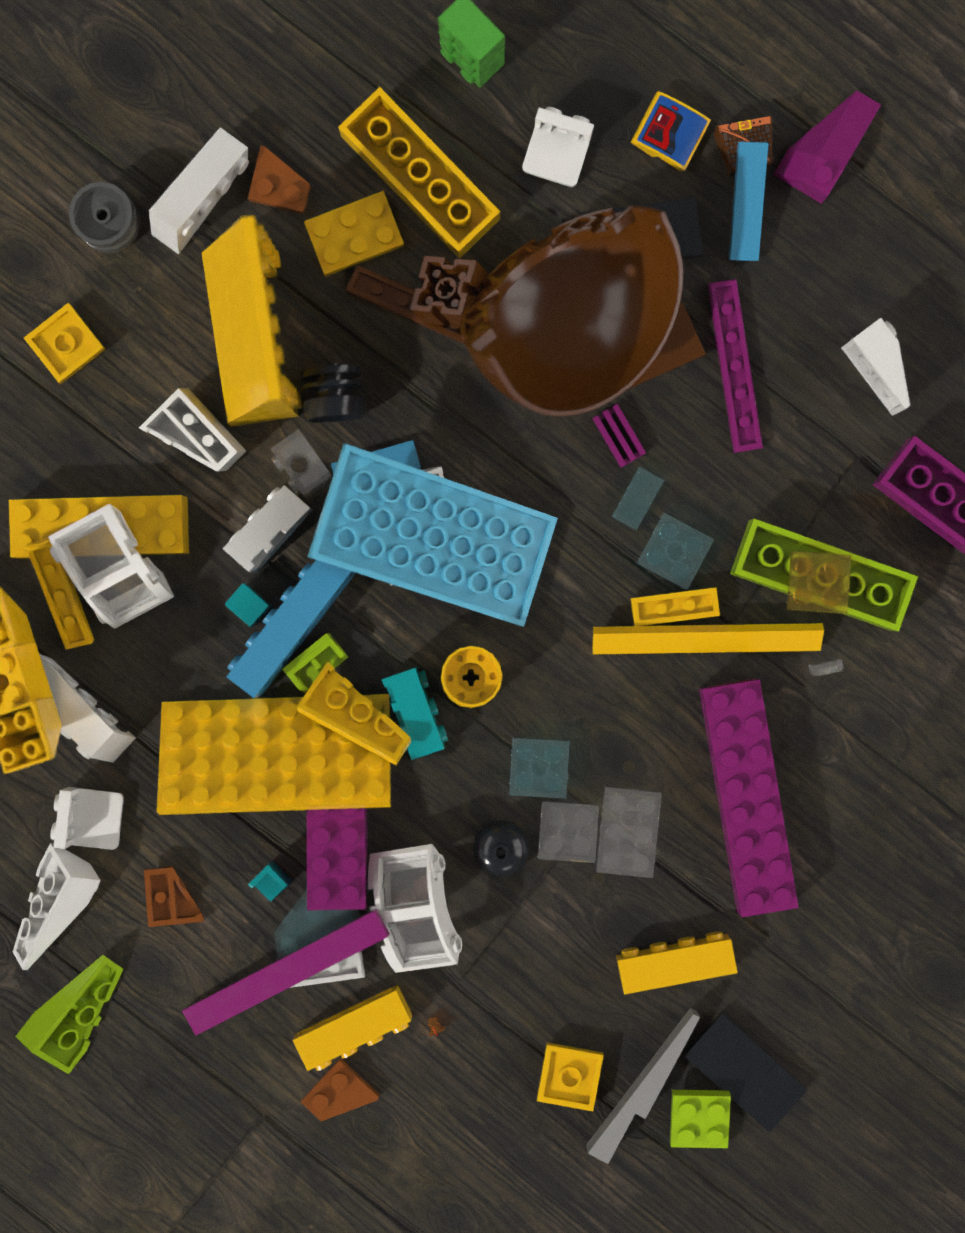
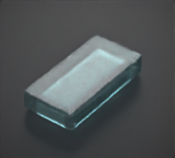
M639 467L611 517L636 531L664 480Z

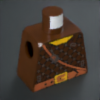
M771 115L717 125L714 131V138L729 176H735L738 141L767 142L766 169L770 167L772 163Z

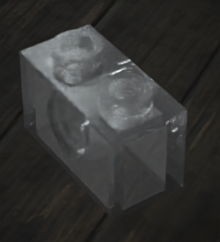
M299 429L271 448L274 453L271 460L280 472L286 470L291 477L287 482L296 495L302 493L307 498L333 479L330 471ZM305 458L308 463L306 470L296 473L293 469L295 460Z

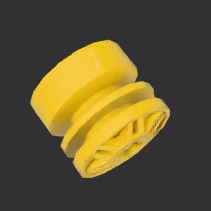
M468 646L460 648L452 653L443 665L441 673L443 691L450 701L461 707L474 708L482 706L493 699L501 687L502 672L500 664L492 653L481 647ZM468 670H473V675H478L479 677L478 680L474 681L473 686H468V681H463L462 678L467 675Z

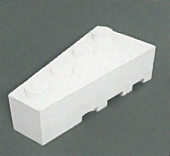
M39 654L62 723L60 733L67 739L72 738L78 744L76 747L77 751L85 758L114 762L136 737L129 731H120L115 726L118 720L114 716L106 713L101 708L97 709L95 707L98 702L83 689L77 690L78 683L52 658Z

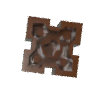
M424 256L419 278L424 282L422 289H415L410 310L424 323L444 325L447 319L453 326L460 327L466 305L471 296L477 297L482 290L480 283L488 273L476 260L455 259L454 265H452L444 257Z

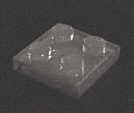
M542 801L538 859L595 863L599 805Z

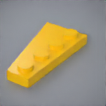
M329 662L325 664L297 705V711L395 765H397L411 743V737L385 713L382 714L373 706V702L366 696L361 695L351 682L335 671V668Z

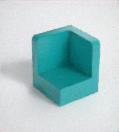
M242 583L225 603V606L249 627H254L272 607L267 600L247 583Z
M272 860L252 879L248 886L251 889L255 886L271 902L292 880Z

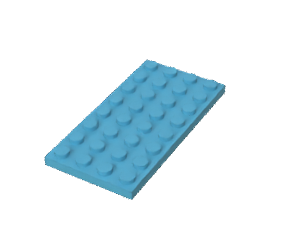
M343 444L308 557L524 627L558 518L357 447Z

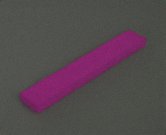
M737 279L708 283V294L733 453L762 449L763 444Z

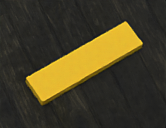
M49 538L28 543L26 549L65 650L92 644L94 637L73 581L62 563H57L50 552L52 544Z

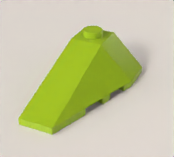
M102 955L36 1010L15 1037L33 1054L69 1074L87 1051L91 1043L88 1040L94 1026L99 1025L102 1018L99 1016L104 1002L110 1000L123 968Z

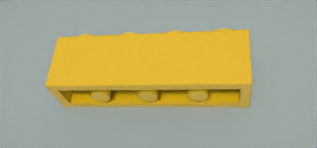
M722 931L707 933L706 938L695 940L694 937L680 938L678 943L667 945L666 942H657L649 945L650 949L640 951L638 947L626 948L621 951L622 954L616 955L624 995L738 973L731 938L728 934L723 935Z
M397 984L297 1032L293 1038V1043L307 1071L313 1068L319 1071L332 1064L331 1060L340 1055L342 1058L353 1055L358 1051L357 1047L365 1043L368 1046L378 1043L383 1039L382 1035L393 1031L394 1034L403 1031L409 1027L408 1023L411 1022L412 1013Z

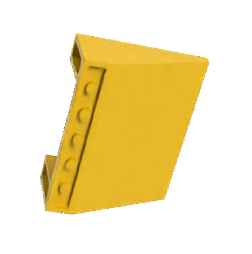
M254 216L243 217L202 252L227 424L232 427L298 417V409L302 408L300 391H297V388L290 384V380H287L286 375L283 376L280 372L279 364L284 363L282 346H276L275 334L280 333L277 315H272L270 304L275 303L272 285H267L266 278L278 277L276 268L281 267L279 252L276 250L275 244H272L271 238H268L263 224L259 225Z

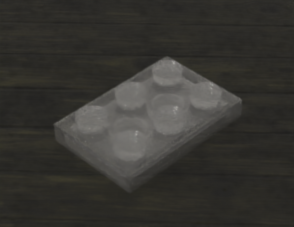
M604 786L596 872L653 878L661 792Z

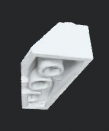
M50 843L38 866L36 876L40 877L36 892H30L28 899L31 902L28 918L22 919L13 949V954L22 970H28L89 904L101 881L90 863L65 849L53 848L54 843Z

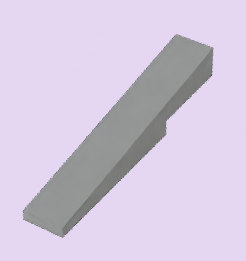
M690 1008L595 1132L586 1144L588 1154L609 1164L634 1115L637 1114L646 1119L700 1018L696 1010Z

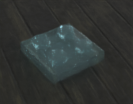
M663 513L636 564L688 590L714 539Z
M512 737L509 795L566 799L570 741Z

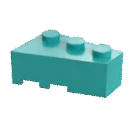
M417 666L382 679L384 687H387L392 701L391 706L396 713L400 728L411 737V743L407 748L411 760L445 749L444 742L448 741V737L443 724L438 726L434 715L439 714L434 697L429 699L425 688L430 687L425 671L419 672Z

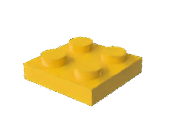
M69 303L24 337L25 341L60 384H63L106 350Z
M547 1042L537 1101L593 1111L603 1061V1052Z

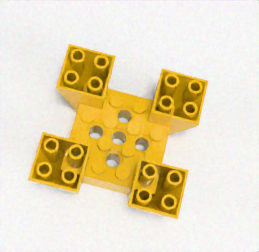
M0 587V761L4 774L53 759L62 723L27 615Z

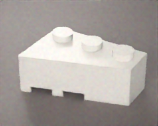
M285 485L281 489L276 487L266 499L268 502L261 509L258 508L248 519V523L241 530H238L223 548L248 572L258 573L313 510Z

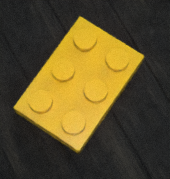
M384 191L304 221L325 277L404 247Z

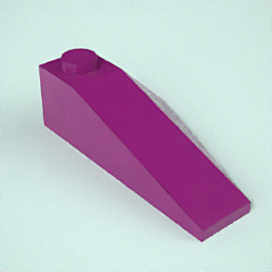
M855 91L787 150L773 175L822 204L843 172L881 104L861 92Z

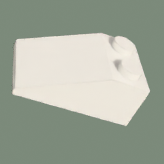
M880 318L841 348L893 416L908 408L910 401L899 341L895 337L897 335L896 330L888 321L884 322Z

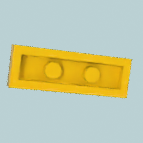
M716 587L630 598L634 626L720 616Z

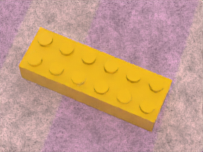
M380 87L338 127L341 137L459 259L500 220V211Z
M183 495L9 500L10 557L19 559L30 558L26 549L28 543L48 539L54 533L108 504L121 511L128 527L138 542V546L134 548L140 555L189 554L188 497ZM107 524L69 544L74 557L125 556Z

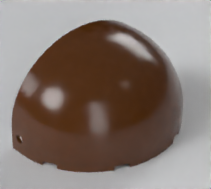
M628 206L624 212L615 213L613 208L588 213L552 228L553 234L537 243L534 239L530 240L495 267L480 283L482 290L477 297L471 296L464 309L460 323V332L466 344L465 346L484 377L512 401L537 413L550 416H572L594 410L615 399L631 387L649 368L661 351L673 327L681 301L683 287L682 257L678 242L664 211L643 206Z

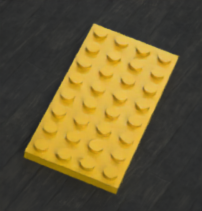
M389 694L363 695L373 702V706L382 714L385 713L390 718ZM303 697L162 702L157 813L159 815L391 807V762L298 712L297 705Z

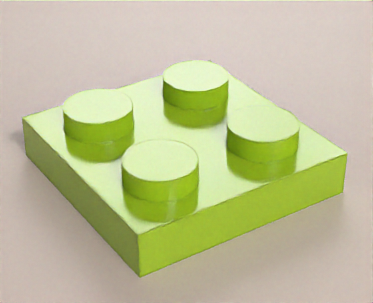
M672 1090L671 1147L728 1148L730 1092L717 1090Z

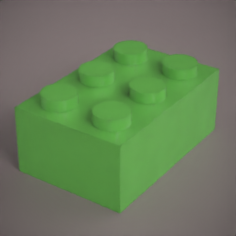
M456 0L438 17L441 54L449 63L455 62L461 68L460 73L470 84L475 82L481 88L505 63V36L471 0Z

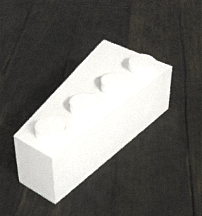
M220 127L149 210L151 234L177 254H180L221 196L228 191L235 177L241 175L249 164L248 147Z

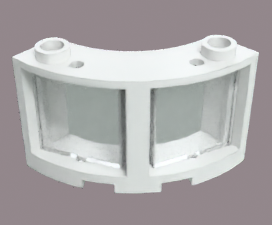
M111 504L49 536L52 544L50 552L57 563H62L71 580L95 611L98 620L102 624L107 623L111 627L117 628L174 597L163 572L148 557L142 559L138 551H136L134 547L138 546L137 540L128 527L121 511Z
M433 844L370 854L368 889H374L375 906L370 907L371 911L377 909L390 933L387 938L383 939L385 944L381 945V949L395 973L458 964L459 952L462 951V940L452 924L445 899L443 884L445 860Z

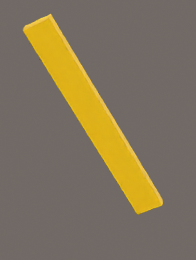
M823 623L593 627L592 650L593 654L821 651L824 627Z

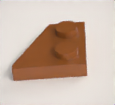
M260 145L248 200L262 205L305 214L311 189L310 184L265 146Z
M173 866L144 869L148 927L204 922L203 914Z
M339 1058L301 1099V1103L320 1121H324L375 1102L379 1099L380 1094L347 1063Z

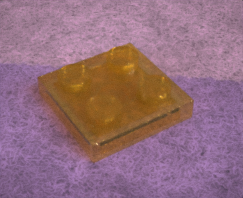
M792 551L790 556L787 610L847 614L851 555Z

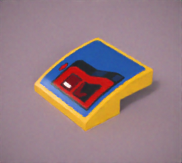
M658 91L630 143L652 157L661 158L677 170L685 171L711 119L683 102Z

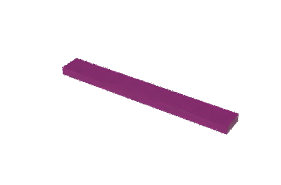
M377 909L195 1002L183 1009L182 1012L196 1036L387 938L390 933Z

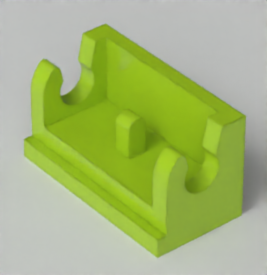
M326 633L282 670L295 686L305 693L327 662L336 668L348 658V655L332 635Z

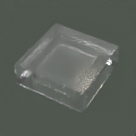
M832 659L808 665L812 676L826 675L844 669L842 659Z

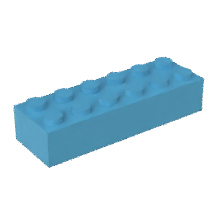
M318 560L313 564L307 563L298 575L301 578L300 582L296 587L290 586L280 598L283 601L280 608L272 609L263 620V623L266 624L263 630L258 633L254 632L245 644L248 647L247 651L240 656L237 655L227 667L230 670L227 678L253 698L262 696L356 573Z

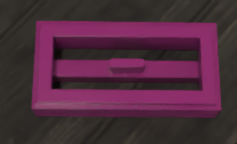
M618 404L592 419L620 468L646 454ZM613 413L616 414L637 450L636 453L633 454L611 416ZM601 420H607L628 456L626 459L622 458Z

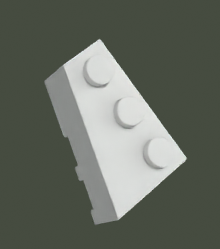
M178 388L139 427L141 430L151 433L168 445L185 452L186 455L217 472L227 471L246 452L240 443L192 391L187 388Z

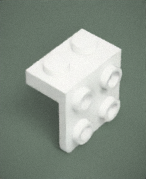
M553 107L538 108L534 131L523 162V171L533 176L574 187L577 184L594 124L589 123L590 121L582 116L574 115L571 118L562 115L560 110Z
M74 787L60 790V793L56 794L54 800V811H57V820L52 824L51 839L54 840L53 848L66 849L74 845L110 850L116 849L119 846L124 803L123 794Z

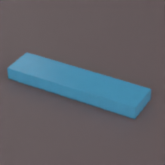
M738 141L729 247L730 260L759 261L768 155L767 142Z

